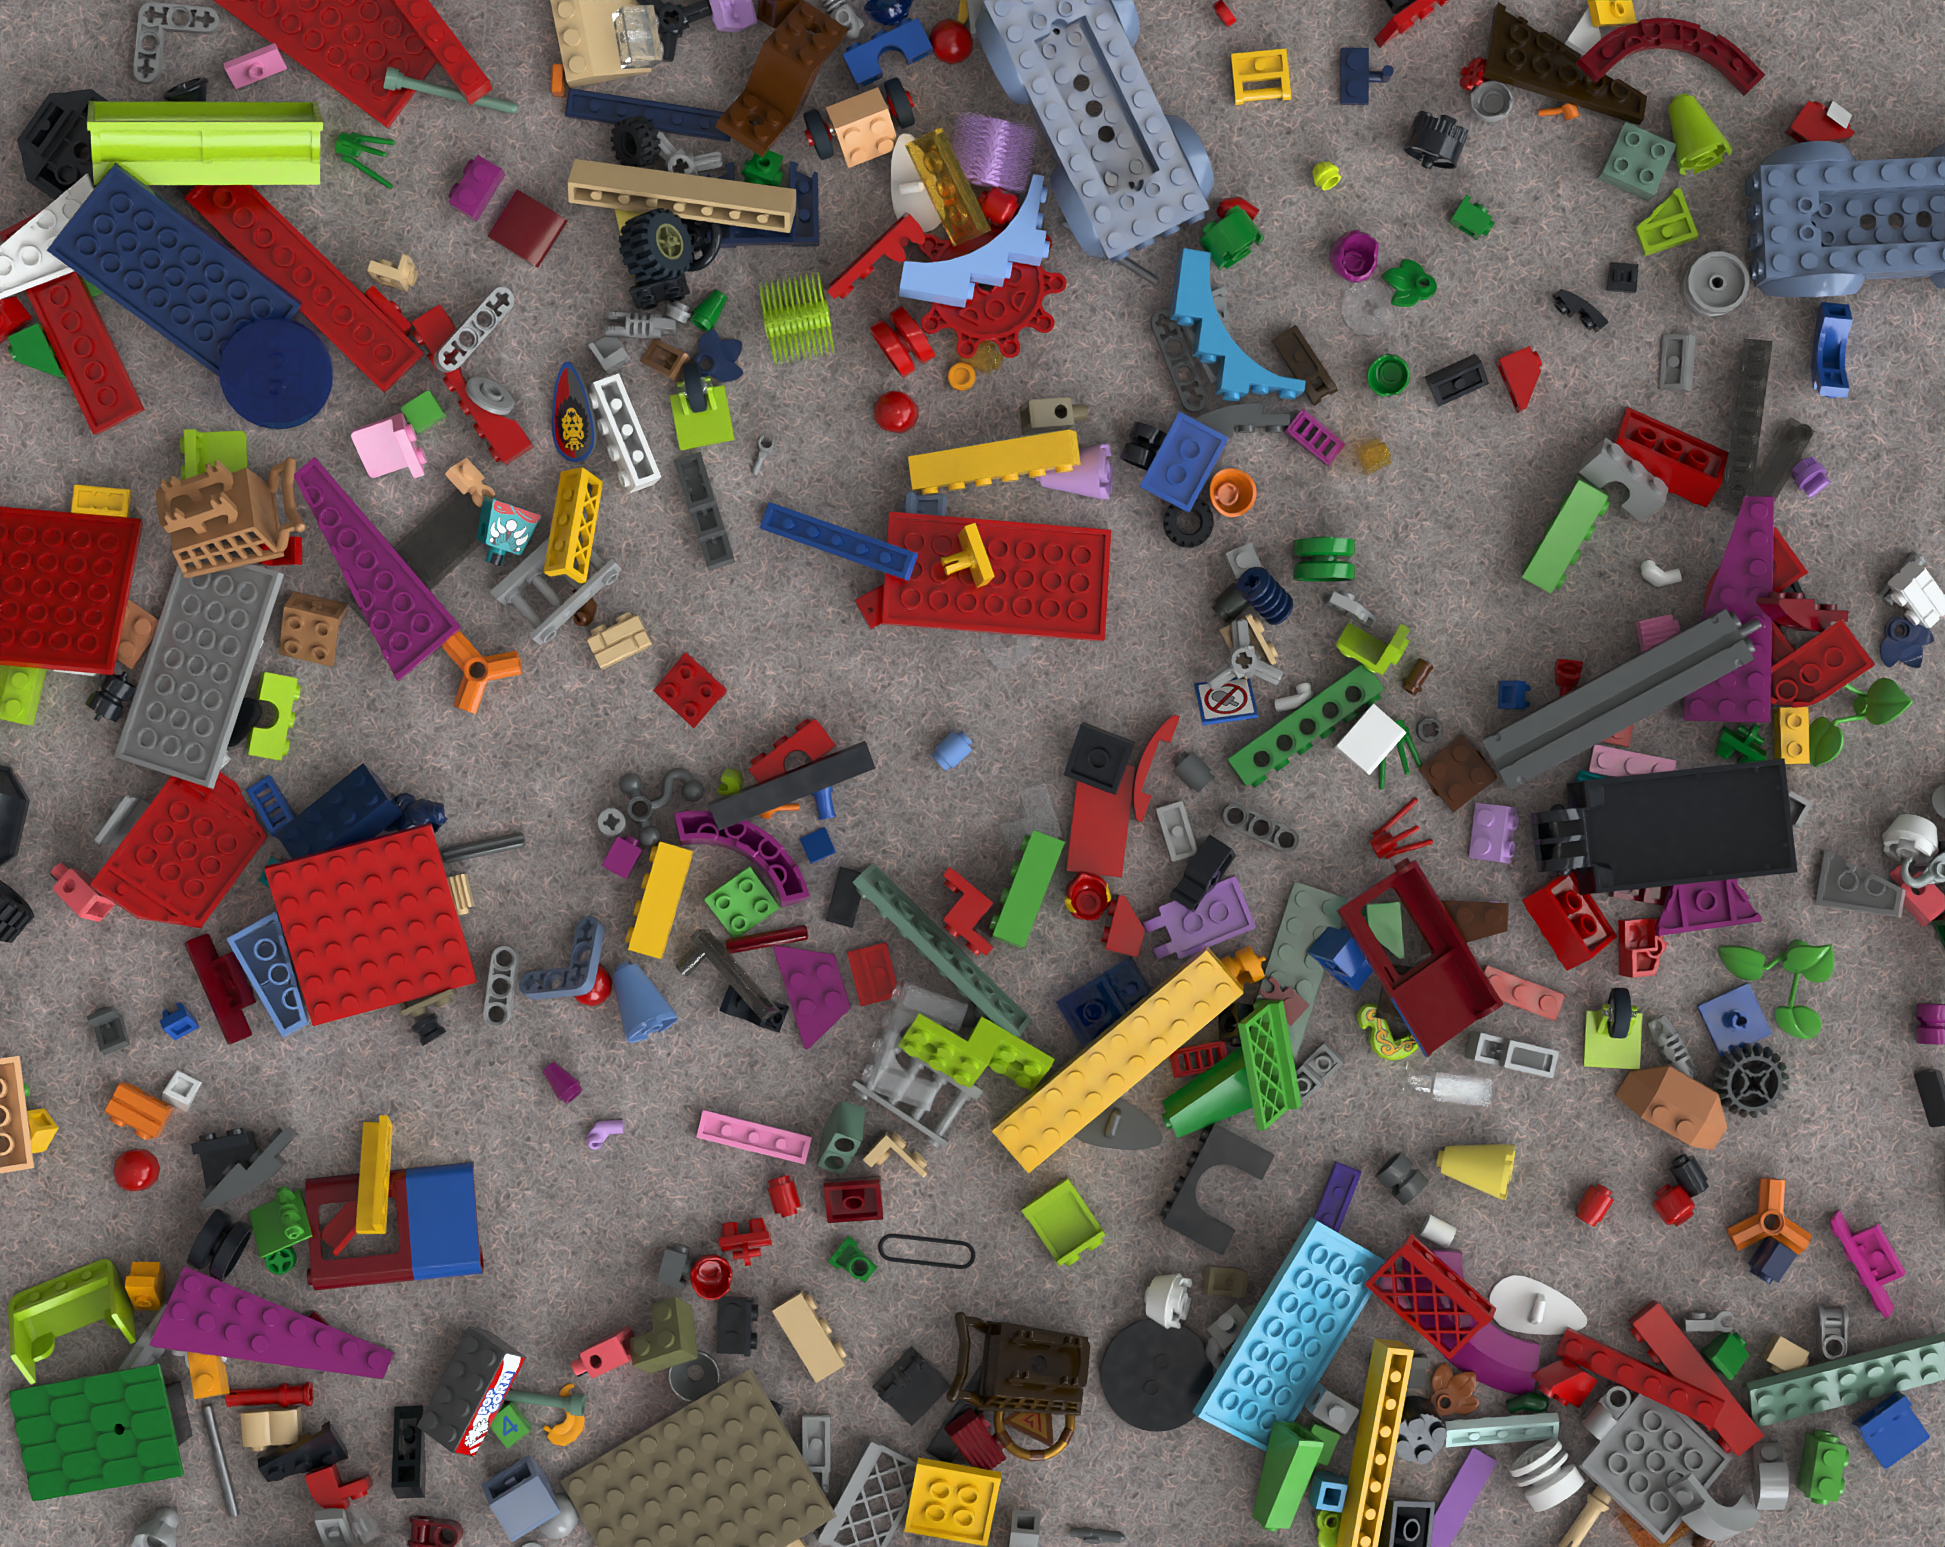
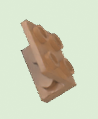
M293 591L284 605L279 654L326 666H333L335 663L339 625L346 615L348 604Z

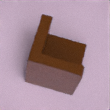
M759 0L757 19L775 29L801 0Z

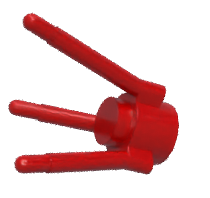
M1413 798L1381 828L1372 832L1374 837L1369 839V842L1379 859L1383 857L1389 859L1397 854L1433 844V840L1428 839L1394 849L1397 847L1396 842L1420 829L1418 825L1394 837L1390 832L1384 834L1418 802L1417 798Z

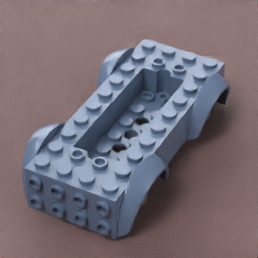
M1133 0L983 1L980 7L981 12L975 22L976 32L982 48L1009 98L1016 104L1029 105L1057 163L1050 175L1054 194L1070 229L1088 256L1102 258L1103 261L1110 259L1113 264L1129 256L1128 249L1135 246L1136 250L1139 251L1155 243L1154 236L1160 234L1163 239L1179 231L1178 224L1185 221L1186 225L1189 226L1205 218L1203 212L1210 209L1207 201L1214 186L1211 163L1202 142L1193 128L1179 116L1163 113L1134 53L1133 47L1139 37L1140 25ZM1085 75L1089 79L1090 84L1087 90L1078 91L1074 88L1073 80L1076 76ZM1096 101L1100 104L1101 113L1099 116L1091 117L1087 114L1086 104L1088 102ZM1109 126L1113 129L1114 138L1112 141L1106 143L1099 139L1098 131L1101 127Z
M1831 141L1802 142L1781 148L1768 155L1758 165L1756 170L1748 176V179L1745 180V195L1749 196L1750 207L1746 209L1747 224H1751V235L1748 236L1747 244L1748 251L1752 252L1753 263L1749 265V277L1751 280L1754 279V287H1758L1766 296L1823 297L1858 293L1864 280L1929 277L1937 288H1945V143L1931 151L1928 157L1857 161L1847 146ZM1919 212H1926L1930 215L1931 224L1928 227L1922 228L1917 225L1916 216ZM1894 214L1900 217L1901 227L1899 229H1893L1888 225L1889 215ZM1863 215H1871L1875 219V227L1872 230L1867 231L1860 226V218Z

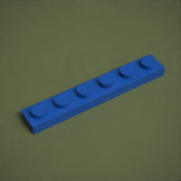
M771 502L767 505L759 527L776 535L908 581L918 554Z

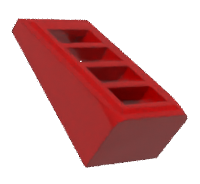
M1217 1040L1175 1050L1169 1055L1174 1078L1204 1073L1214 1066L1212 1048H1217L1219 1061L1227 1057L1225 1041ZM1201 1050H1206L1209 1065L1203 1066ZM1190 1052L1195 1053L1197 1068H1192ZM1180 1054L1184 1055L1186 1070L1182 1071L1178 1058Z

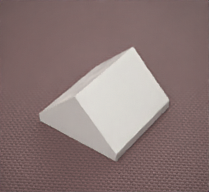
M1372 704L1333 748L1370 775L1406 732L1375 704Z

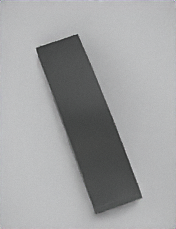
M701 452L674 460L708 570H714L735 563Z

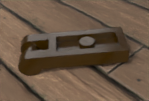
M1296 325L1271 341L1295 378L1306 381L1304 392L1313 406L1322 402L1321 398L1327 394L1332 395L1338 391L1335 383ZM1319 377L1322 385L1315 389L1311 382Z

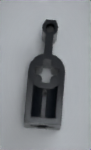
M1209 834L1184 871L1183 878L1171 892L1170 898L1194 912L1206 893L1216 886L1235 859L1236 854L1233 849Z

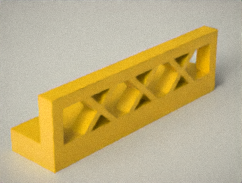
M583 467L561 471L543 570L550 577L566 574L578 583H584L587 579L603 486L602 480ZM588 483L592 485L591 496L587 489ZM583 507H585L587 512L586 521L583 515ZM579 531H580L581 536H582V538H583L582 546L580 545V542H579V539H578ZM575 557L579 565L578 571L573 568Z
M379 1115V1122H363L356 1219L357 1234H386L393 1125L388 1115Z

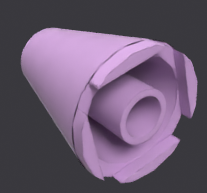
M1102 443L1079 449L1081 465L1072 466L1073 471L1056 473V469L1045 471L1046 476L1035 477L1036 481L1041 482L1042 487L1109 500L1108 494L1112 493L1113 465H1110L1106 456H1112L1110 445Z

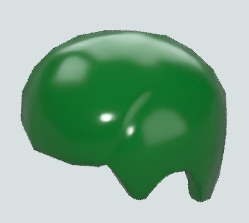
M1383 354L1376 357L1368 367L1366 379L1369 388L1381 397L1401 393L1409 384L1410 369L1407 362L1396 354Z

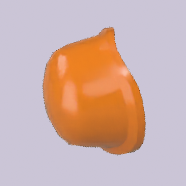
M1227 468L1220 470L1210 481L1209 500L1221 515L1226 517L1243 515L1251 509L1256 500L1257 491L1253 479L1239 469Z

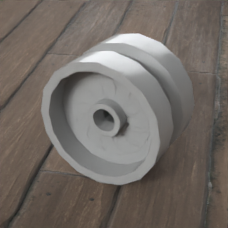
M1724 251L1709 252L1699 257L1684 272L1680 284L1681 296L1686 306L1696 315L1705 318L1720 317L1736 308L1746 297L1750 286L1749 273L1744 263L1735 255ZM1713 280L1717 282L1715 287L1712 284Z

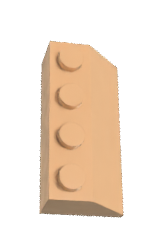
M20 1056L0 1058V1174L34 1168Z

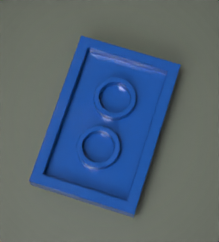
M1179 411L1139 487L1189 513L1229 438Z

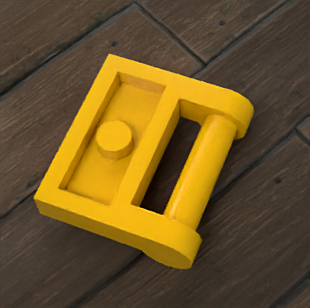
M1287 48L1230 55L1235 105H1244L1246 101L1282 98V101L1291 100ZM1280 79L1281 87L1243 91L1242 83Z

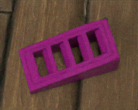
M1304 409L1300 411L1284 432L1327 466L1332 463L1345 446L1343 441ZM1303 421H1306L1308 423L1307 427L1301 434H1298L1296 432ZM1314 427L1317 432L1308 442L1304 438ZM1323 434L1326 439L1316 449L1313 445ZM1332 441L1335 445L1325 456L1322 452Z

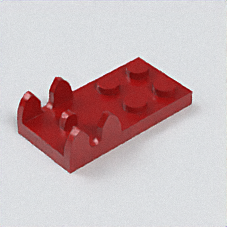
M905 212L824 289L834 300L838 296L843 299L854 289L851 284L858 277L862 280L865 279L875 269L872 264L883 254L894 261L904 262L906 258L902 247L908 244V240L922 245L925 241L921 226L909 213Z

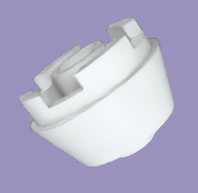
M1899 815L1882 835L1883 844L1885 845L1883 851L1889 857L1899 862L1901 857H1912L1916 861L1914 866H1926L1938 853L1936 826L1931 821L1917 815Z
M1180 1273L1155 1276L1150 1287L1148 1286L1145 1292L1146 1315L1167 1329L1170 1327L1180 1329L1181 1323H1179V1320H1186L1190 1308L1191 1298L1188 1297L1187 1287L1191 1288L1192 1280L1182 1277Z

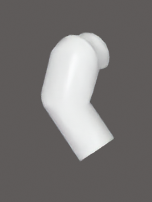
M1646 560L1641 564L1640 568L1643 578L1653 586L1661 587L1682 581L1678 568L1664 572L1658 566H1655V562L1652 560Z
M1298 684L1296 686L1297 695L1275 699L1276 711L1280 713L1298 709L1311 700L1314 695V691H1311V684Z

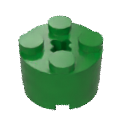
M1238 205L1231 208L1225 214L1226 218L1219 223L1214 220L1202 229L1204 234L1199 238L1200 246L1205 252L1211 253L1210 259L1219 271H1222L1223 265L1228 269L1251 253L1250 246L1254 242L1259 246L1264 240V236L1246 211L1244 209L1241 210Z

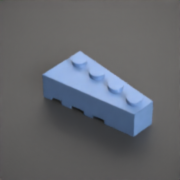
M273 912L227 938L229 945L281 1036L285 1038L310 1024L278 912Z

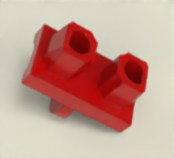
M763 1218L748 1220L749 1233L740 1235L737 1222L723 1223L722 1237L718 1238L722 1253L733 1251V1260L744 1258L745 1266H751V1257L761 1256V1249L756 1247L772 1245L771 1235L766 1229Z

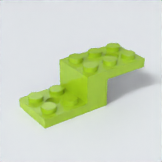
M919 1013L898 1044V1047L902 1048L908 1055L919 1058L929 1064L932 1069L943 1072L953 1078L956 1083L968 1088L973 1086L985 1068L989 1066L994 1072L1003 1074L1015 1081L1018 1086L1033 1091L1055 1060L984 1017L979 1019L964 1040Z

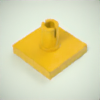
M976 523L965 526L958 534L963 551L942 557L941 562L942 566L956 562L944 568L946 575L969 567L975 585L978 588L987 585L995 576Z

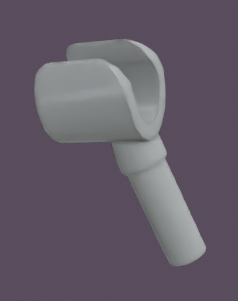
M765 435L761 436L758 441L759 453L751 471L755 475H758L766 455L772 453L775 448L774 439L769 448H764L761 445Z

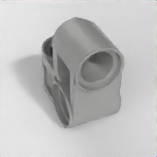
M1618 1383L1609 1385L1589 1405L1590 1409L1583 1411L1581 1414V1424L1600 1441L1615 1426L1620 1415L1628 1408L1631 1396L1627 1388ZM1621 1390L1625 1393V1399L1621 1404H1613L1610 1401V1395L1613 1391Z

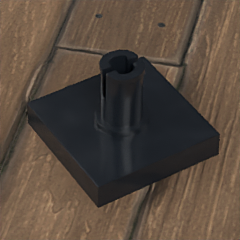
M1082 722L1063 775L1116 795L1135 742Z

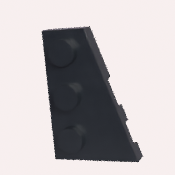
M328 1421L321 1425L322 1430L313 1435L307 1432L300 1436L301 1441L294 1445H283L258 1458V1469L266 1481H279L294 1474L306 1473L312 1469L333 1465L348 1459L347 1448L331 1422Z

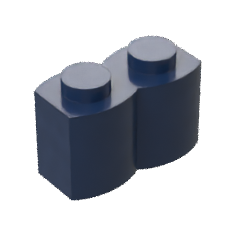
M1767 1236L1747 1263L1752 1266L1749 1272L1768 1284H1771L1773 1280L1779 1283L1797 1254Z

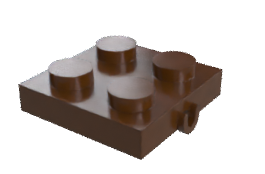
M1463 734L1418 769L1431 785L1430 790L1436 797L1440 796L1452 813L1498 778L1486 764L1485 758L1480 754V751H1476Z

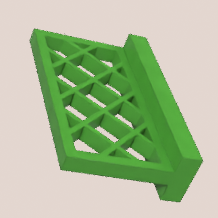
M1257 1000L1253 1003L1254 1011L1238 1023L1256 1127L1259 1131H1265L1288 1109H1298L1302 1106L1283 1000Z

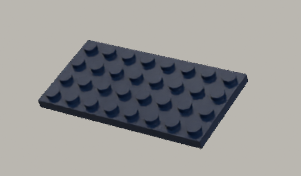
M116 162L47 248L49 253L232 387L236 386L302 305L299 299Z

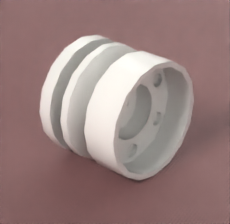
M1558 1438L1547 1440L1529 1448L1508 1468L1513 1477H1518L1516 1483L1519 1487L1532 1484L1524 1495L1535 1512H1541L1559 1504L1574 1494L1585 1482L1574 1463L1561 1466L1568 1458V1454L1565 1450H1561L1562 1444Z

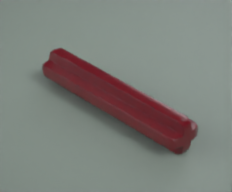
M805 925L730 938L726 940V949L729 954L804 941L809 937L808 930Z

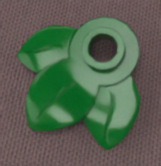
M1402 259L1400 268H1390L1382 274V279L1396 289L1391 300V305L1412 307L1419 300L1423 301L1431 298L1437 289L1435 279L1425 274L1422 266L1413 260ZM1419 283H1423L1427 287H1422Z

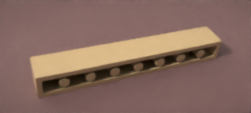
M580 159L574 160L568 179L569 203L641 213L664 208V210L669 209L673 211V215H678L684 219L790 233L796 212V189Z

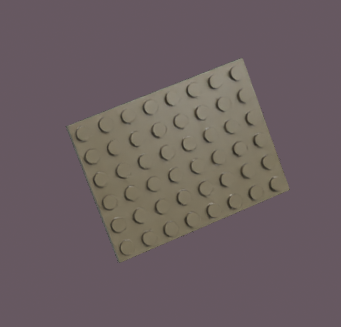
M751 1368L560 1480L598 1547H786L837 1516Z

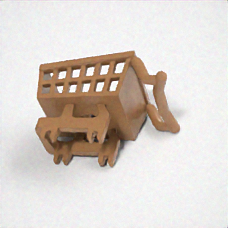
M291 457L271 467L268 482L248 468L231 473L219 460L215 461V467L211 466L210 463L205 464L207 471L205 473L181 481L174 476L169 477L170 482H166L165 479L160 480L161 488L156 491L159 524L167 533H170L172 552L185 578L284 557V550L288 546L289 533L294 530L303 532L306 528L305 523L296 510L293 491L296 460ZM281 473H283L281 488L285 514L290 522L282 524L280 527L275 492L279 488ZM253 531L258 537L251 538L248 532ZM240 535L243 540L237 542L234 536ZM227 539L230 544L223 545L221 540ZM214 543L216 547L209 549L207 545ZM265 543L270 549L263 551L258 545ZM198 547L202 549V551L200 552L194 551V549ZM251 547L254 553L247 554L243 548ZM236 551L240 556L232 557L229 552ZM222 554L225 559L217 561L214 556ZM208 558L210 562L202 564L200 559ZM189 562H194L195 566L189 567Z

